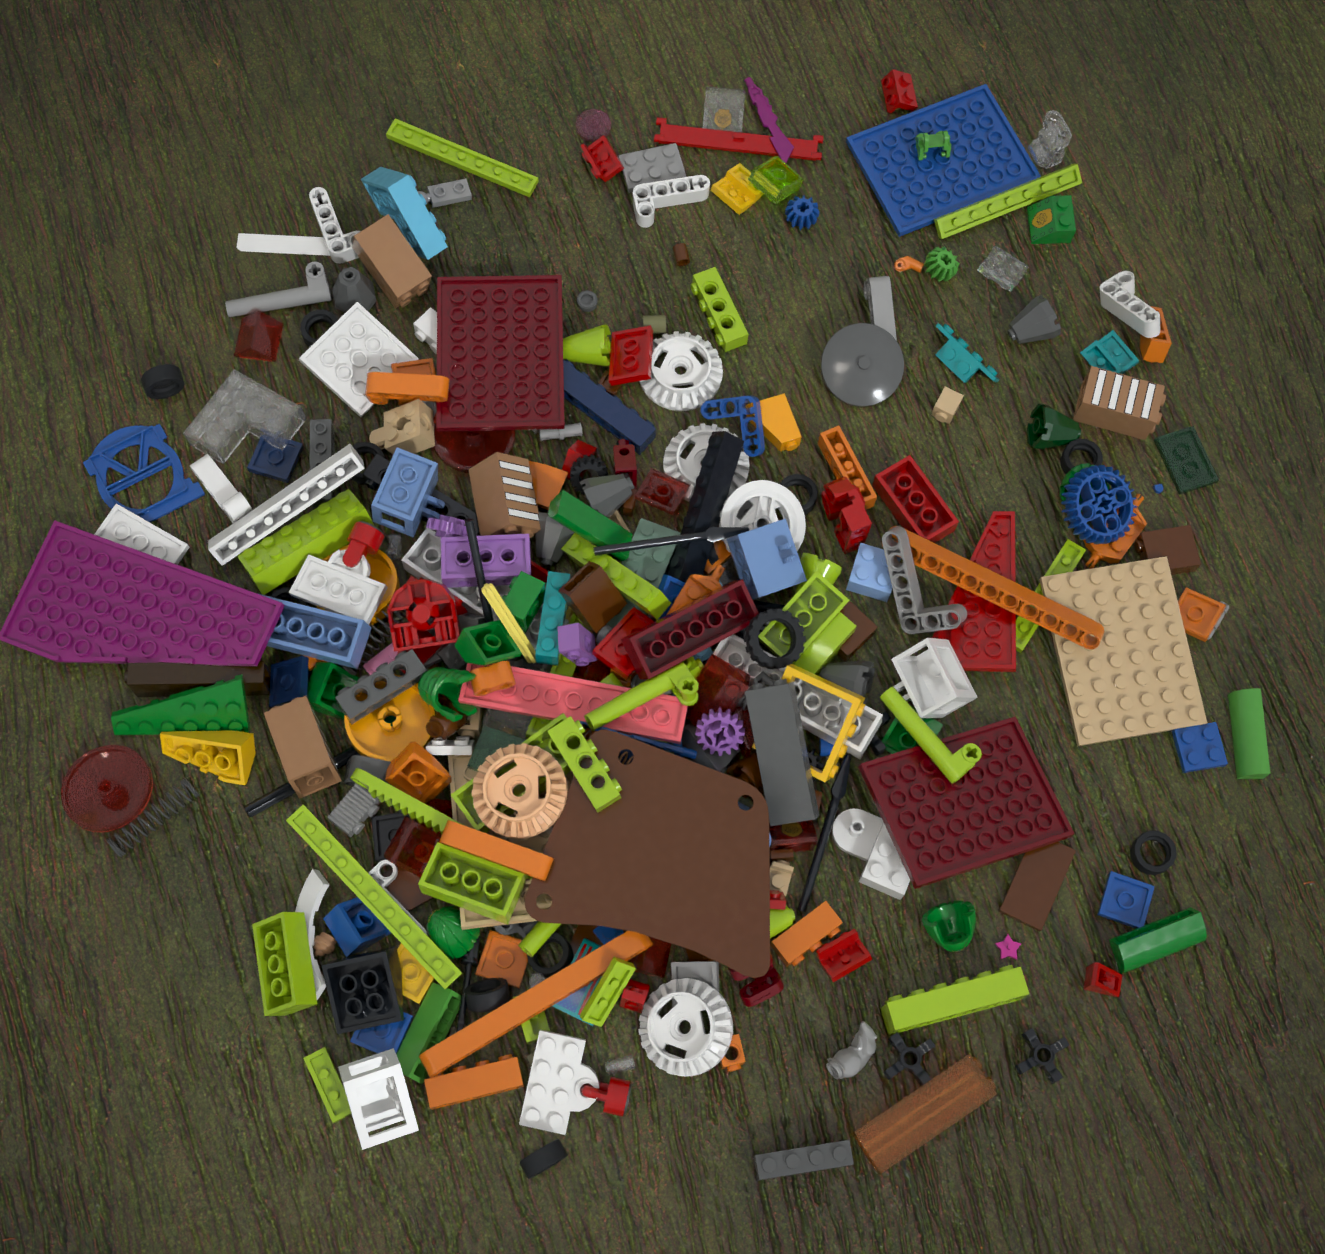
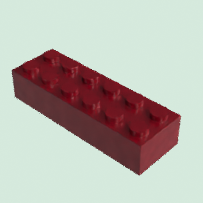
M743 579L735 580L622 638L621 641L639 679H650L746 628L750 624V620L759 613Z

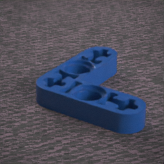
M750 395L708 400L702 404L701 414L706 419L740 416L744 452L750 457L760 456L764 452L765 443L761 406L757 397ZM730 401L735 406L733 413H728L726 410V404ZM746 403H753V407L746 408ZM720 407V411L711 413L708 412V408ZM755 414V417H747L746 415ZM750 420L756 423V430L754 432L748 430L747 424ZM757 435V438L749 439V436ZM753 444L758 445V449H755V451L750 448Z

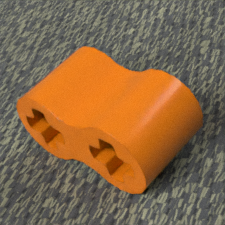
M509 661L497 662L493 665L470 671V673L476 675L475 679L470 680L475 696H483L497 690L508 689L516 684Z

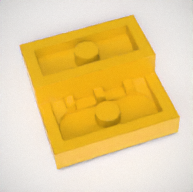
M739 163L729 169L724 178L714 183L710 191L740 215L759 200L769 187Z

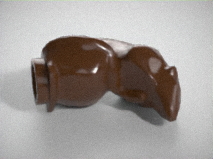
M442 696L439 697V701L443 706L463 715V718L456 722H452L450 719L447 720L439 712L436 716H431L426 724L427 733L433 738L441 737L443 740H446L466 724L468 716L457 711L453 707L452 702L447 697Z

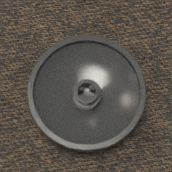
M858 323L842 328L828 341L821 357V375L827 389L841 402L856 407L873 406L886 400L899 386L904 372V358L898 342L885 329L873 324Z

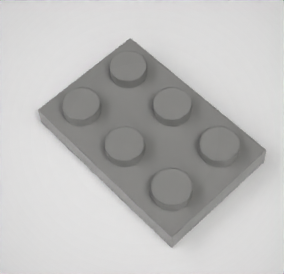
M676 143L619 155V159L625 168L622 170L628 193H632L634 187L639 184L686 177Z

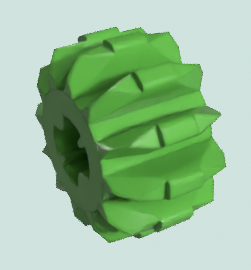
M945 246L942 248L936 247L926 255L924 266L927 269L925 273H930L931 279L936 277L938 282L942 280L946 282L957 273L960 263L956 261L957 256H953L952 250L947 251Z

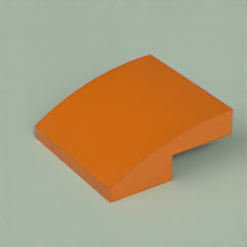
M529 461L537 506L549 511L550 502L560 493L568 472L546 464Z

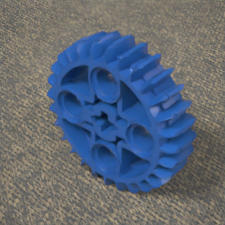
M1094 465L1081 469L1080 472L1074 474L1073 478L1068 479L1070 484L1064 486L1068 492L1061 494L1066 498V501L1061 502V504L1065 505L1066 509L1061 512L1067 513L1064 521H1070L1068 528H1075L1073 535L1080 534V540L1086 539V543L1107 544L1125 536L1124 532L1130 530L1128 525L1134 524L1131 517L1136 516L1133 509L1138 507L1133 505V500L1137 498L1131 495L1135 489L1128 488L1131 483L1130 481L1124 482L1126 475L1119 476V470H1113L1112 467ZM1105 481L1111 485L1110 489L1107 488ZM1080 495H1081L1082 500H1083V501H1081V502H1079V496H1080ZM1088 521L1092 522L1093 529L1087 524Z

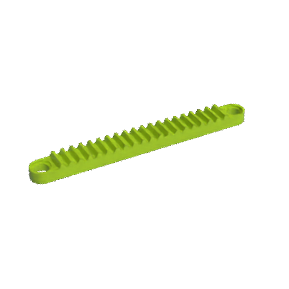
M356 768L350 777L356 784L367 789L372 798L377 797L381 803L385 801L388 807L393 805L396 811L401 810L403 815L409 814L412 820L416 818L419 824L424 822L427 828L432 827L436 833L438 831L441 834L443 833L447 820L459 823L360 768ZM524 874L525 880L527 878L532 880L533 877Z

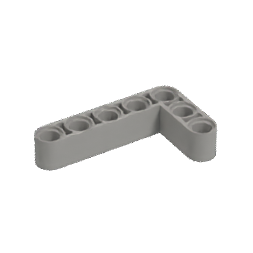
M900 526L893 527L887 531L882 537V544L902 629L908 634L957 628L967 617L966 608L960 604L924 608L908 534ZM892 534L898 538V542L892 539ZM896 555L902 558L903 563L897 560ZM901 576L907 579L908 584L903 583ZM906 597L911 599L912 605L908 604ZM951 612L957 615L958 620L951 616ZM931 615L936 617L937 623L932 621ZM910 618L915 619L916 622H917V625H914V624L911 622Z

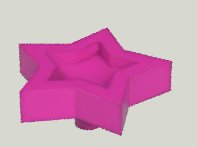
M1009 934L1006 935L1004 941L995 943V946L1000 950V960L1006 957L1017 960L1016 950L1022 943L1014 942Z

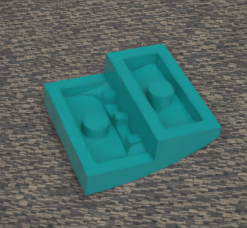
M1114 330L1099 341H1094L1080 352L1090 366L1119 374L1125 373L1139 363L1138 358Z

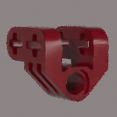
M771 953L770 966L764 976L753 978L754 981L745 985L740 990L739 995L743 1005L753 1007L783 990L784 984L773 966ZM728 967L732 979L741 981L748 978V976H744Z

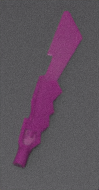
M747 77L744 82L748 87L751 102L757 107V113L763 127H768L773 137H770V140L782 163H787L794 146L776 125L778 117L772 112V105L769 104L768 98L763 95L762 89L754 84L751 77Z

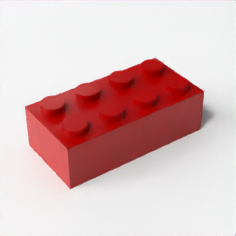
M911 455L875 475L872 483L873 488L902 528L933 543L955 531L959 523L958 519Z

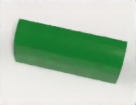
M564 490L550 502L548 511L550 518L597 547L632 541L633 534ZM630 551L611 553L609 555L619 561H624L629 557Z
M1190 907L1112 938L1109 942L1119 973L1124 974L1205 941L1207 932L1201 912Z

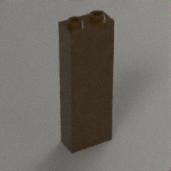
M259 661L258 666H218L169 662L128 663V670H125L124 681L137 697H170L172 694L196 687L215 685L220 680L229 681L234 679L235 676L243 674L245 695L259 696L270 695L271 672L264 661Z

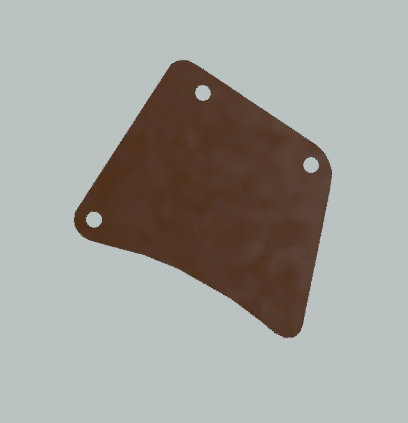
M607 729L594 732L589 737L598 750L594 754L598 760L603 758L610 771L606 772L611 780L615 778L622 788L619 792L621 799L597 813L576 777H573L568 789L565 807L555 822L543 854L554 858L546 881L533 877L525 896V908L528 914L536 921L543 923L597 925L634 931L693 950L744 976L752 978L764 976L770 966L769 812L767 802L756 787L745 781ZM624 749L632 751L634 755L633 761L627 765L622 764L618 759L620 751ZM582 759L580 767L584 769L591 767L592 759ZM601 777L595 778L592 782L594 788H601L605 784V780ZM742 795L752 797L754 803L751 809L742 810L738 806V799ZM540 894H548L552 898V904L548 909H540L537 906L536 900Z

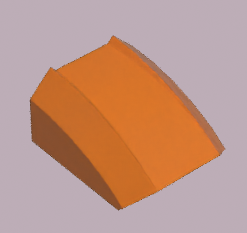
M410 742L391 761L385 777V781L423 803L434 799L452 782L450 774L440 762L416 742Z

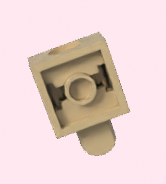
M420 399L386 411L383 413L384 426L373 430L369 437L370 443H374L381 450L386 449L391 454H394L397 447L413 454L435 446L433 410Z

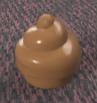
M325 932L316 935L314 939L316 957L331 954L336 949L335 944L337 941Z

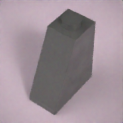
M698 718L693 724L688 723L683 729L682 746L697 751L696 758L690 759L695 763L724 773L733 764L741 749L735 750L731 748L730 755L726 751H723L722 756H719L718 751L711 755L710 748L703 750V743H697L698 736L695 735L696 728H698L697 721L700 719Z

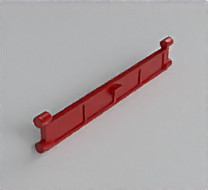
M657 117L656 125H660L661 128L660 134L654 135V142L661 144L676 143L679 146L779 157L770 140V137L773 136L667 124V118ZM813 135V140L787 138L794 146L789 158L821 160L822 153L817 152L818 143L823 144L824 136Z

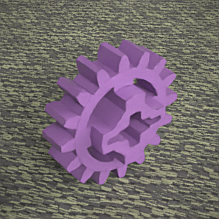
M440 515L439 519L428 517L426 528L435 530V536L437 537L467 536L464 520Z
M721 707L718 708L716 713L709 709V716L703 713L702 719L697 721L698 728H696L695 735L698 736L697 743H703V750L710 748L711 755L715 751H718L719 756H722L723 751L730 755L731 748L738 750V743H743V736L745 735V728H742L743 720L737 721L738 714L730 715V709L725 713L722 712Z

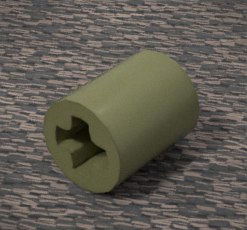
M643 315V327L651 325L653 334H666V315Z

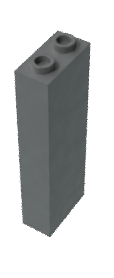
M786 679L773 681V685L766 687L765 683L751 685L752 689L745 691L765 800L768 805L770 826L814 820L819 817V810L794 682L787 683Z

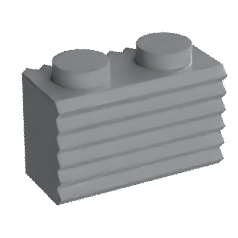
M355 783L337 807L328 815V819L351 838L353 834L358 835L365 826L363 822L368 816L373 817L378 812L380 802L378 798H372L365 788Z

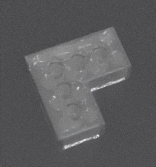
M234 369L183 434L192 447L224 464L248 432L258 438H263L265 442L283 450L287 442L292 439L307 418L301 406Z

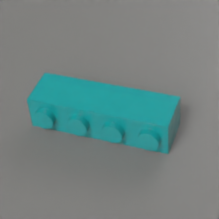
M548 571L535 653L536 663L557 666L559 664L560 653L557 627L565 624L568 604L558 590L571 579L570 574Z

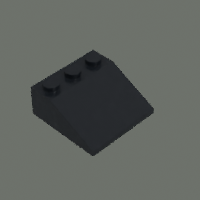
M396 946L335 959L322 965L337 1034L404 1020L402 971Z

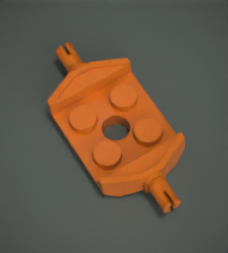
M1136 494L1135 497L1137 499L1133 500V505L1139 506L1144 497L1141 496L1138 500L1141 494ZM1138 507L1133 509L1136 516L1131 517L1134 524L1128 525L1130 530L1124 532L1125 536L1118 538L1117 541L1107 544L1086 543V539L1083 540L1086 548L1092 553L1090 559L1085 564L1087 567L1091 564L1089 569L1094 568L1100 560L1111 564L1120 562L1147 525Z
M717 564L712 575H690L667 615L722 587L719 579L725 568Z

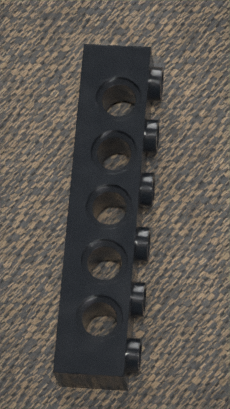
M378 454L375 455L363 473V481L368 488L378 490L390 461ZM434 489L432 497L444 501L445 506L441 509L428 504L426 508L435 512L445 510L448 513L446 516L464 521L466 519H473L476 535L480 536L477 514ZM422 516V520L427 523L428 518Z

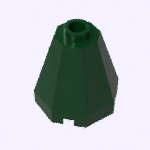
M1040 403L1031 412L1030 418L1034 419L1027 426V441L1033 448L1045 449L1062 446L1079 439L1081 435L1079 423L1061 412Z

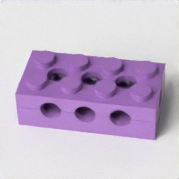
M529 534L477 536L481 560H490L489 562H482L486 583H492L494 586L510 585L514 576L518 577L521 571L531 575ZM468 536L441 537V579L447 588L478 586Z

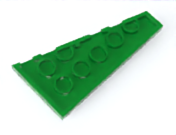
M243 674L237 675L229 681H217L215 685L208 687L200 686L172 694L164 700L155 699L150 704L143 706L135 705L114 711L111 715L114 735H160L161 732L232 730L249 733L250 723Z

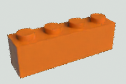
M512 1054L498 1057L499 1061L490 1063L489 1060L475 1063L476 1067L467 1069L466 1066H459L452 1069L453 1073L443 1075L442 1071L431 1078L424 1079L430 1109L434 1110L524 1087L518 1057L513 1058Z

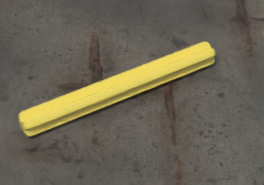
M492 583L484 584V587L481 589L483 595L522 652V655L528 663H536V650Z

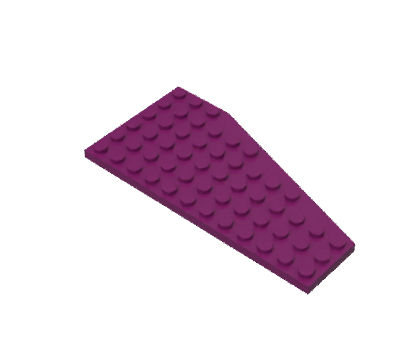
M54 520L0 631V641L54 662L116 664L169 662L218 666H258L285 605L282 602Z

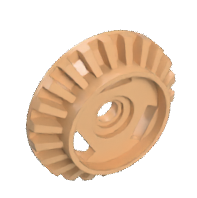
M526 743L520 745L510 744L508 747L497 749L494 754L485 758L486 761L479 766L477 775L473 779L472 797L473 805L479 818L489 829L507 838L524 839L546 831L557 821L567 800V780L562 767L549 752L538 746H531ZM512 762L517 764L516 767L502 776L496 777L495 774L505 765ZM546 776V796L543 799H539V777ZM522 784L525 786L526 791L524 795L517 797L513 794V789L516 785ZM498 803L518 812L516 817H509L496 810Z

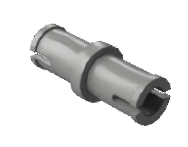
M581 422L565 425V429L539 430L540 441L557 438L564 440L565 437L582 436Z

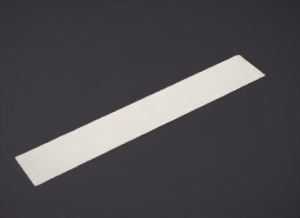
M238 233L237 249L240 251L330 256L323 237Z

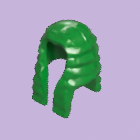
M435 667L421 676L418 683V691L421 698L442 716L446 717L447 720L450 719L452 722L461 720L463 715L441 705L438 702V694L446 696L452 702L453 707L466 716H471L477 712L475 706L462 704L458 701L462 684L475 679L476 675L474 673H470L467 670Z

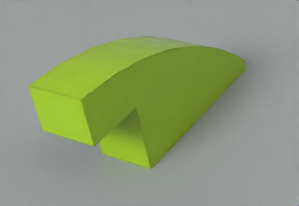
M839 612L794 665L819 675L822 667H826L837 656L841 645L855 632L857 626Z

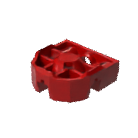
M841 477L825 484L821 496L828 521L840 519V524L836 525L834 533L844 554L858 550L860 543L865 544L872 523L864 508L866 502L859 488L852 485L848 478Z
M431 579L408 581L393 593L387 613L394 652L455 643L461 633L455 607V598L446 585ZM424 583L426 596L415 597L413 584ZM450 602L452 615L440 617L438 604ZM415 603L416 607L413 609V611L409 610ZM406 609L408 622L394 624L392 611ZM430 616H434L436 618L430 625L427 620ZM435 628L436 636L418 637V630L427 631Z

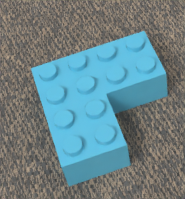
M379 167L361 179L380 215L386 216L389 214L395 220L401 233L419 257L429 260L448 247L445 243L446 237L440 229L438 230L435 224L437 222L436 218L430 211L428 212L425 206L427 202L422 194H418L415 188L417 184L411 175Z

